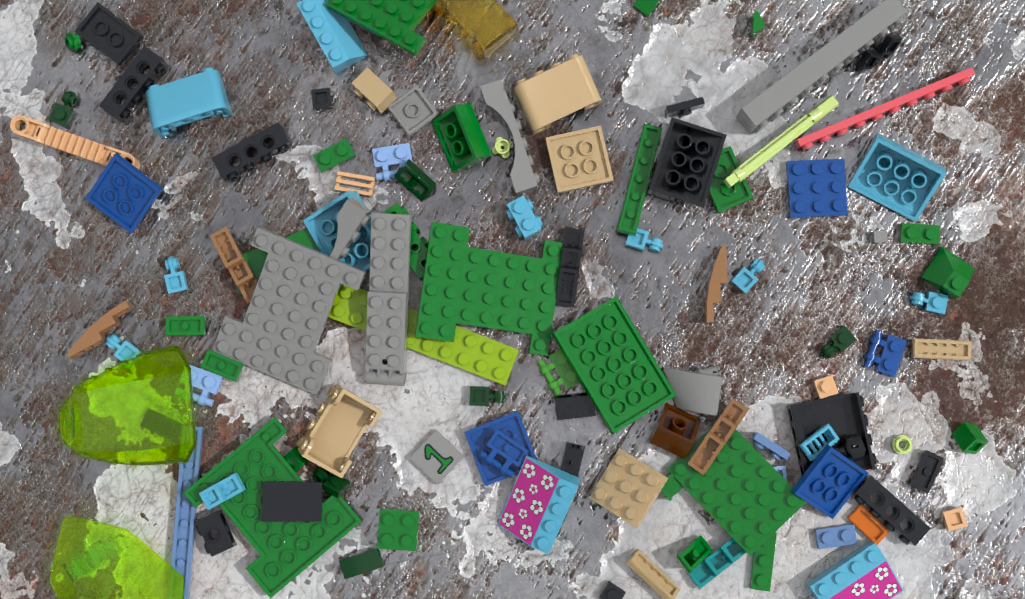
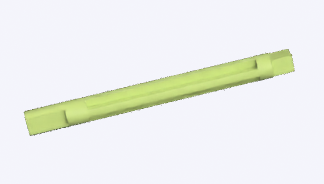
M830 95L733 170L731 175L723 182L728 188H731L737 182L744 180L839 106L838 101Z

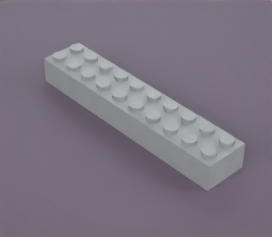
M884 0L741 108L736 118L749 135L754 131L757 134L766 127L765 125L769 123L768 120L771 122L776 120L784 111L783 109L789 110L799 98L802 100L810 94L814 87L818 88L822 85L829 75L830 77L834 76L844 64L845 66L850 64L855 57L863 54L873 43L876 44L885 37L884 35L896 29L905 20L903 16L908 11L899 0Z

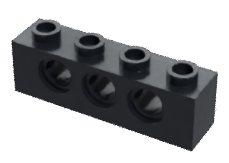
M144 46L99 104V107L123 123L124 120L131 116L133 108L141 103L148 87L154 85L158 75L163 74L167 63ZM146 67H150L149 72L147 74H143V70ZM138 82L137 88L131 89L132 84ZM123 97H127L126 102L124 104H120V100Z
M278 122L211 159L221 178L225 181H233L242 172L254 170L256 168L255 165L261 162L267 163L272 160V156L287 152L292 144L283 127ZM268 141H274L273 147L266 148ZM256 149V156L250 158L249 152ZM239 158L240 164L233 167V160Z
M867 475L853 493L855 495L854 499L863 506L865 504L869 507L870 510L868 512L876 519L880 517L885 522L883 525L891 532L896 531L900 535L898 537L899 540L906 545L916 546L931 529L871 475ZM876 493L878 501L873 504L871 502V495ZM891 506L893 513L888 517L885 511L887 507ZM906 519L908 526L902 530L900 524Z

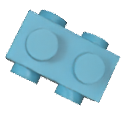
M523 195L508 203L505 212L510 221L514 220L516 224L514 228L519 238L522 236L524 240H527L541 233L543 223L538 215L535 216L532 212L534 206L530 199H525Z

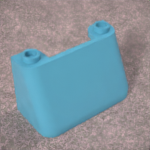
M212 67L202 70L201 73L160 86L152 85L146 91L153 132L160 137L170 135L169 129L175 131L178 126L210 116L215 118L219 114H222L223 117L233 115L220 72Z

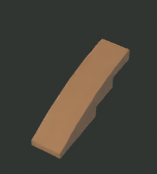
M224 227L210 235V238L236 286L239 287L246 303L249 305L258 280L227 227Z
M722 245L719 248L709 275L704 302V324L714 322L713 304L721 303L720 285L728 283L726 245Z
M125 300L94 322L75 342L66 354L67 357L75 359L106 342L105 333L121 325L118 318L135 309L132 303Z
M733 397L688 462V465L704 475L750 408Z

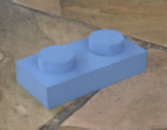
M754 432L750 438L755 441L753 445L761 450L766 448L771 452L770 456L778 461L781 459L787 460L791 454L758 432Z
M854 524L814 529L817 549L857 544Z

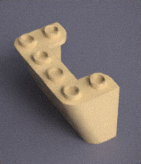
M574 54L568 58V61L562 64L557 62L550 67L551 69L545 72L540 70L533 74L534 77L528 80L523 78L516 82L514 96L533 135L550 128L552 122L582 108L586 111L602 103L583 55Z
M336 384L329 388L326 401L321 402L317 408L318 414L315 419L309 421L306 434L299 438L296 445L302 457L343 478L352 463L349 456L367 426L369 425L373 428L382 410L341 385Z

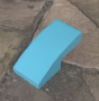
M236 472L200 492L199 495L206 508L210 510L243 492L246 488Z

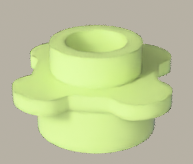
M502 137L496 138L492 153L494 155L499 154L504 159L508 158L510 155L509 151L513 148V142L507 141Z

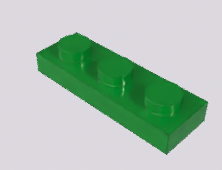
M776 532L753 553L750 589L770 592Z

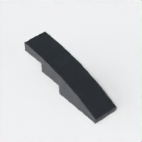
M566 226L555 305L574 307L585 229Z

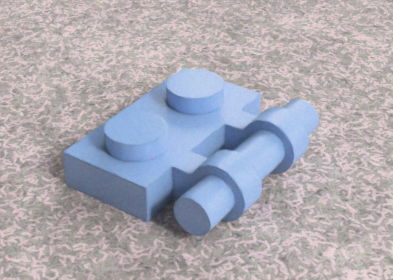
M410 143L372 149L375 168H383V172L376 173L377 180L389 181L391 180L390 178H395L394 174L398 170L389 171V166L399 165L401 168L408 159L413 162Z
M186 364L180 382L187 384L186 388L178 387L175 395L181 396L182 399L187 401L190 399L198 402V405L201 406L207 405L212 407L214 400L208 398L209 394H218L224 377ZM193 388L202 389V394L193 393Z

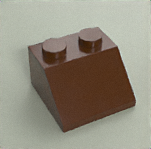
M666 403L649 443L685 459L694 444L701 419Z

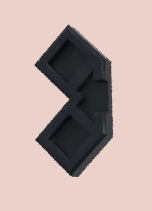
M888 34L877 50H865L856 66L859 69H873L877 66V62L883 57L887 59L893 55L902 42V38L899 35Z

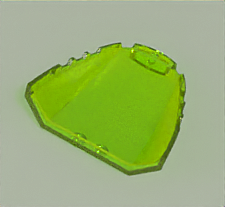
M170 345L144 352L130 360H123L112 368H106L101 374L91 376L71 390L73 393L70 398L62 403L59 412V432L64 444L73 449L75 454L115 464L162 466L188 463L195 449L196 432L191 367L179 346Z

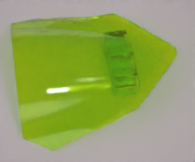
M77 516L65 517L61 525L52 564L50 583L58 599H183L184 577L128 529Z

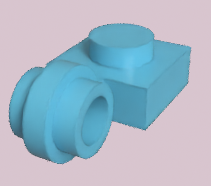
M637 228L635 236L628 235L625 246L644 251L645 245H648L650 251L658 253L663 248V241L658 238L649 240V232Z
M168 257L165 260V266L168 271H171V274L164 275L168 294L189 290L185 272H177V269L180 268L178 258Z
M756 259L749 266L752 269L751 271L743 267L731 282L746 294L759 280L753 274L755 272L759 274L765 267L764 261Z
M913 292V295L910 296L911 304L923 306V303H925L924 311L944 315L946 312L949 295L927 292V297L924 298L925 294Z
M113 333L111 336L108 335L106 337V345L112 349H118L114 356L127 367H130L142 353L128 340H125L121 345L120 342L122 340Z

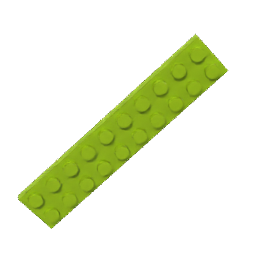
M346 285L340 286L328 317L366 332L368 291L363 289L355 290ZM408 307L407 348L506 386L519 352L518 349L456 326L454 342L415 337L418 311Z

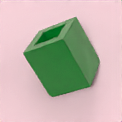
M963 422L952 433L961 450L966 453L976 454L988 443L976 424Z
M668 473L666 475L668 480L661 492L671 501L672 497L683 487L672 473Z

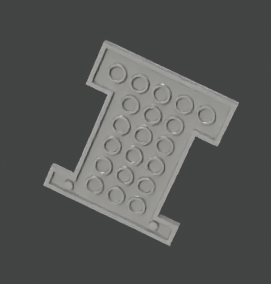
M257 227L251 246L268 253L244 321L226 315L212 351L318 395L332 359L315 352L336 295L341 284L359 290L366 271L269 230Z

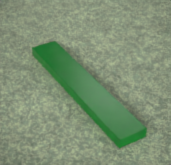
M644 124L617 228L619 233L631 236L636 235L662 132L661 127Z

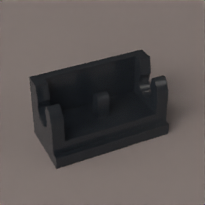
M587 392L554 396L557 420L596 416L595 406Z
M566 442L560 470L578 477L585 446Z

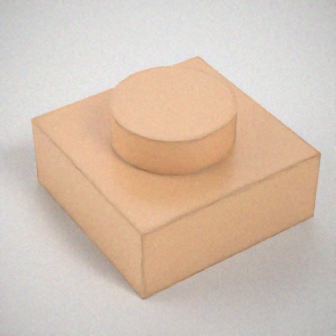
M832 375L812 381L818 399L838 393Z
M962 507L941 512L946 531L968 526Z

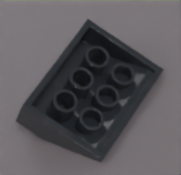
M672 117L664 136L647 194L704 208L727 135Z

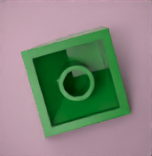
M942 246L920 278L943 294L949 295L950 299H955L961 296L969 284L974 268Z

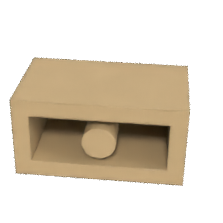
M368 67L351 83L355 88L353 92L360 99L364 97L367 100L366 104L373 111L377 109L381 114L397 99L393 90Z

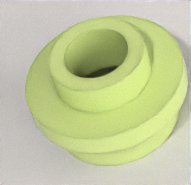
M905 435L896 436L892 441L893 450L898 454L909 453L912 449L911 439ZM900 441L904 442L903 448L899 447Z

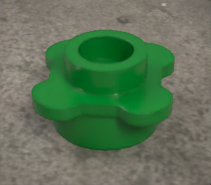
M66 33L65 44L70 51L74 50L76 52L78 48H81V40L77 33Z

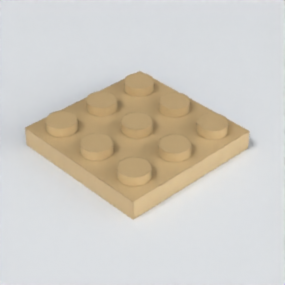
M601 125L545 138L558 194L614 181Z
M619 448L589 498L638 529L668 478Z

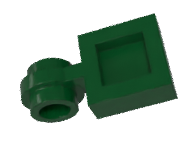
M72 91L64 92L61 99L64 105L56 103L48 120L66 129L75 114L69 108L74 106L78 100V96Z
M843 325L828 337L833 344L827 343L820 349L821 355L828 359L836 353L835 348L843 352L857 339Z
M470 386V406H489L490 399H493V403H505V399H507L505 391H494L493 395H491L490 387Z
M322 467L317 468L313 472L312 477L315 482H323L324 491L339 498L350 487L349 480L340 478L335 474L328 477L329 473L326 469Z

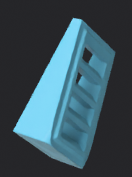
M828 423L821 426L799 446L811 462L816 459L827 444L832 446L840 439ZM822 433L824 434V436H825L826 439L828 440L827 442L825 441V439H824L823 436L821 435ZM817 437L820 439V441L822 442L823 446L819 443V441L817 440ZM812 441H814V443L817 445V447L819 448L818 450L815 448ZM807 445L810 446L814 454L810 452V450L807 448Z

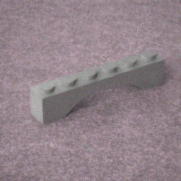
M502 79L481 85L480 90L486 108L495 113L504 122L513 138L515 158L510 173V180L515 195L518 196L538 189L537 184L540 183L537 172L533 173L531 166L534 163L531 154L527 155L526 153L527 141L525 136L521 137L519 130H522L519 119L515 120L513 113L516 112L513 101L509 102L507 95L510 94L507 83L503 84Z
M354 198L347 199L337 215V239L330 257L338 260L344 259L349 254V246L352 242H356L360 236L359 230L362 226L365 227L370 220L369 214L371 210Z

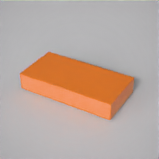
M860 504L846 517L870 541L875 542L876 545L889 533Z

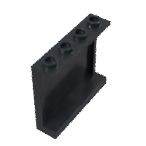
M859 392L787 405L801 477L812 462H810L799 445L821 426L828 423L840 439L831 447L835 449L840 446H846V436L852 434L861 436L867 451L864 459L854 462L850 455L847 458L864 470L875 469L877 460L871 450L870 445L873 444L872 437L867 432L868 418L863 413L864 399L860 396ZM822 433L821 435L823 436V438H824L825 441L827 442L828 440L826 439V437H825L824 434ZM817 437V440H818L819 443L823 446L822 442H821L820 439ZM812 441L813 445H814L815 448L818 450L819 448H818L817 445L814 443V441ZM807 445V448L810 450V452L814 454L810 446Z

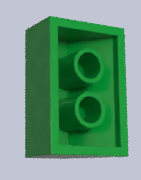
M471 103L454 105L432 121L452 173L480 163L492 155Z

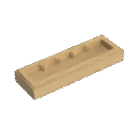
M913 338L911 358L971 361L972 341Z
M639 549L633 552L626 564L663 599H675L680 588Z

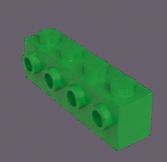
M398 203L382 212L409 214L405 207H400ZM413 221L411 222L410 266L419 280L422 281L428 243L424 237L420 239L417 234L420 230Z

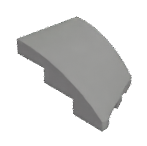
M664 367L663 370L666 378L676 394L673 399L677 408L717 416L722 376Z

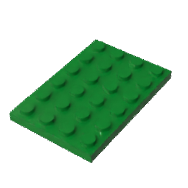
M617 296L552 333V336L611 434L618 432L676 396Z
M711 427L693 444L685 459L680 457L667 470L674 475L675 479L735 542L751 556L807 501H804L791 491L793 487L737 430L731 435L704 475L688 465V462L712 429Z

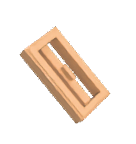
M338 171L334 190L340 192L357 191L359 195L372 197L375 177ZM346 177L363 181H369L371 183L365 184L360 182L343 180L341 178ZM340 184L369 188V192L340 187Z

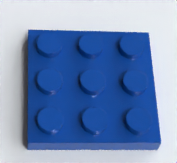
M117 153L113 155L85 199L132 234L161 194L163 188Z
M844 159L786 162L789 218L848 215Z
M518 411L464 432L485 486L508 478L505 474H500L499 470L491 464L487 465L484 463L485 460L479 457L483 450L488 454L493 450L487 446V443L497 429L529 450L527 456L537 460ZM498 453L494 457L503 464L507 460ZM524 460L519 467L513 463L509 466L515 472L514 475L519 473Z
M827 444L791 491L833 519L868 475V472Z

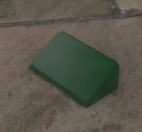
M410 159L394 174V177L421 201L436 186V183Z

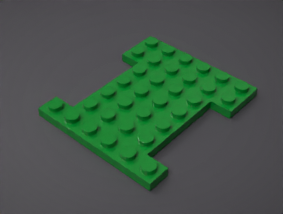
M328 0L325 5L333 12L416 56L426 43V40L423 36L413 31L437 0Z
M431 222L415 337L454 342L456 324L530 334L528 354L548 356L563 243L544 240L541 258L467 247L469 227Z
M276 417L183 492L193 506L197 508L203 503L199 495L200 492L230 475L238 473L246 490L219 504V506L261 555L245 569L270 599L362 522L342 496L337 498L333 495L322 503V522H262L263 482H304L273 445L288 432Z

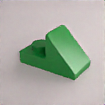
M700 535L686 548L677 552V558L688 573H691L713 550Z

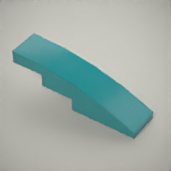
M731 538L701 562L691 573H687V575L700 590L746 552Z

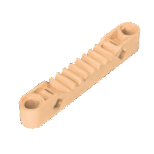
M16 116L10 122L11 130L25 139L105 167L113 155L118 153L125 160H131L132 165L140 170L139 160L124 151L56 129L24 116ZM26 123L25 129L20 131L21 125Z

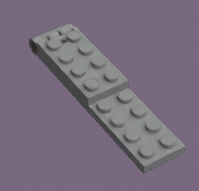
M371 213L370 279L367 294L365 362L366 384L405 386L411 214Z

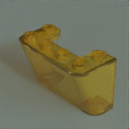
M437 0L434 4L436 13L440 17L444 15L452 25L455 23L459 27L458 31L460 34L472 41L473 52L478 57L482 56L484 59L489 57L518 30L517 23L496 0Z

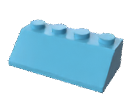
M302 0L296 3L336 74L368 56L349 20L328 9L325 5L328 0Z

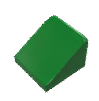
M637 0L633 6L648 17L660 0Z
M757 10L754 11L751 17L750 38L762 33L765 28V24Z
M298 446L291 449L284 456L296 472L309 461L301 456Z

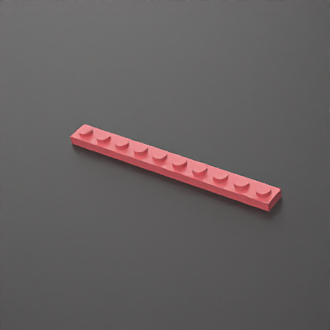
M971 67L801 137L793 144L796 150L800 148L803 150L809 149L814 146L813 143L820 141V143L826 142L834 134L838 136L849 132L848 129L853 126L855 129L866 125V121L870 119L873 122L883 118V114L887 112L890 115L900 111V107L904 105L911 107L917 104L921 98L928 100L936 96L935 93L938 91L945 93L953 89L955 84L962 86L970 82V78L975 75V72Z

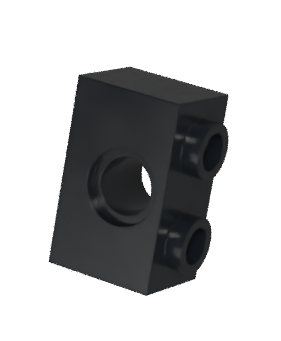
M222 510L196 521L197 532L200 536H203L205 541L204 548L212 557L237 546ZM212 529H216L219 532L218 539H214L211 536Z

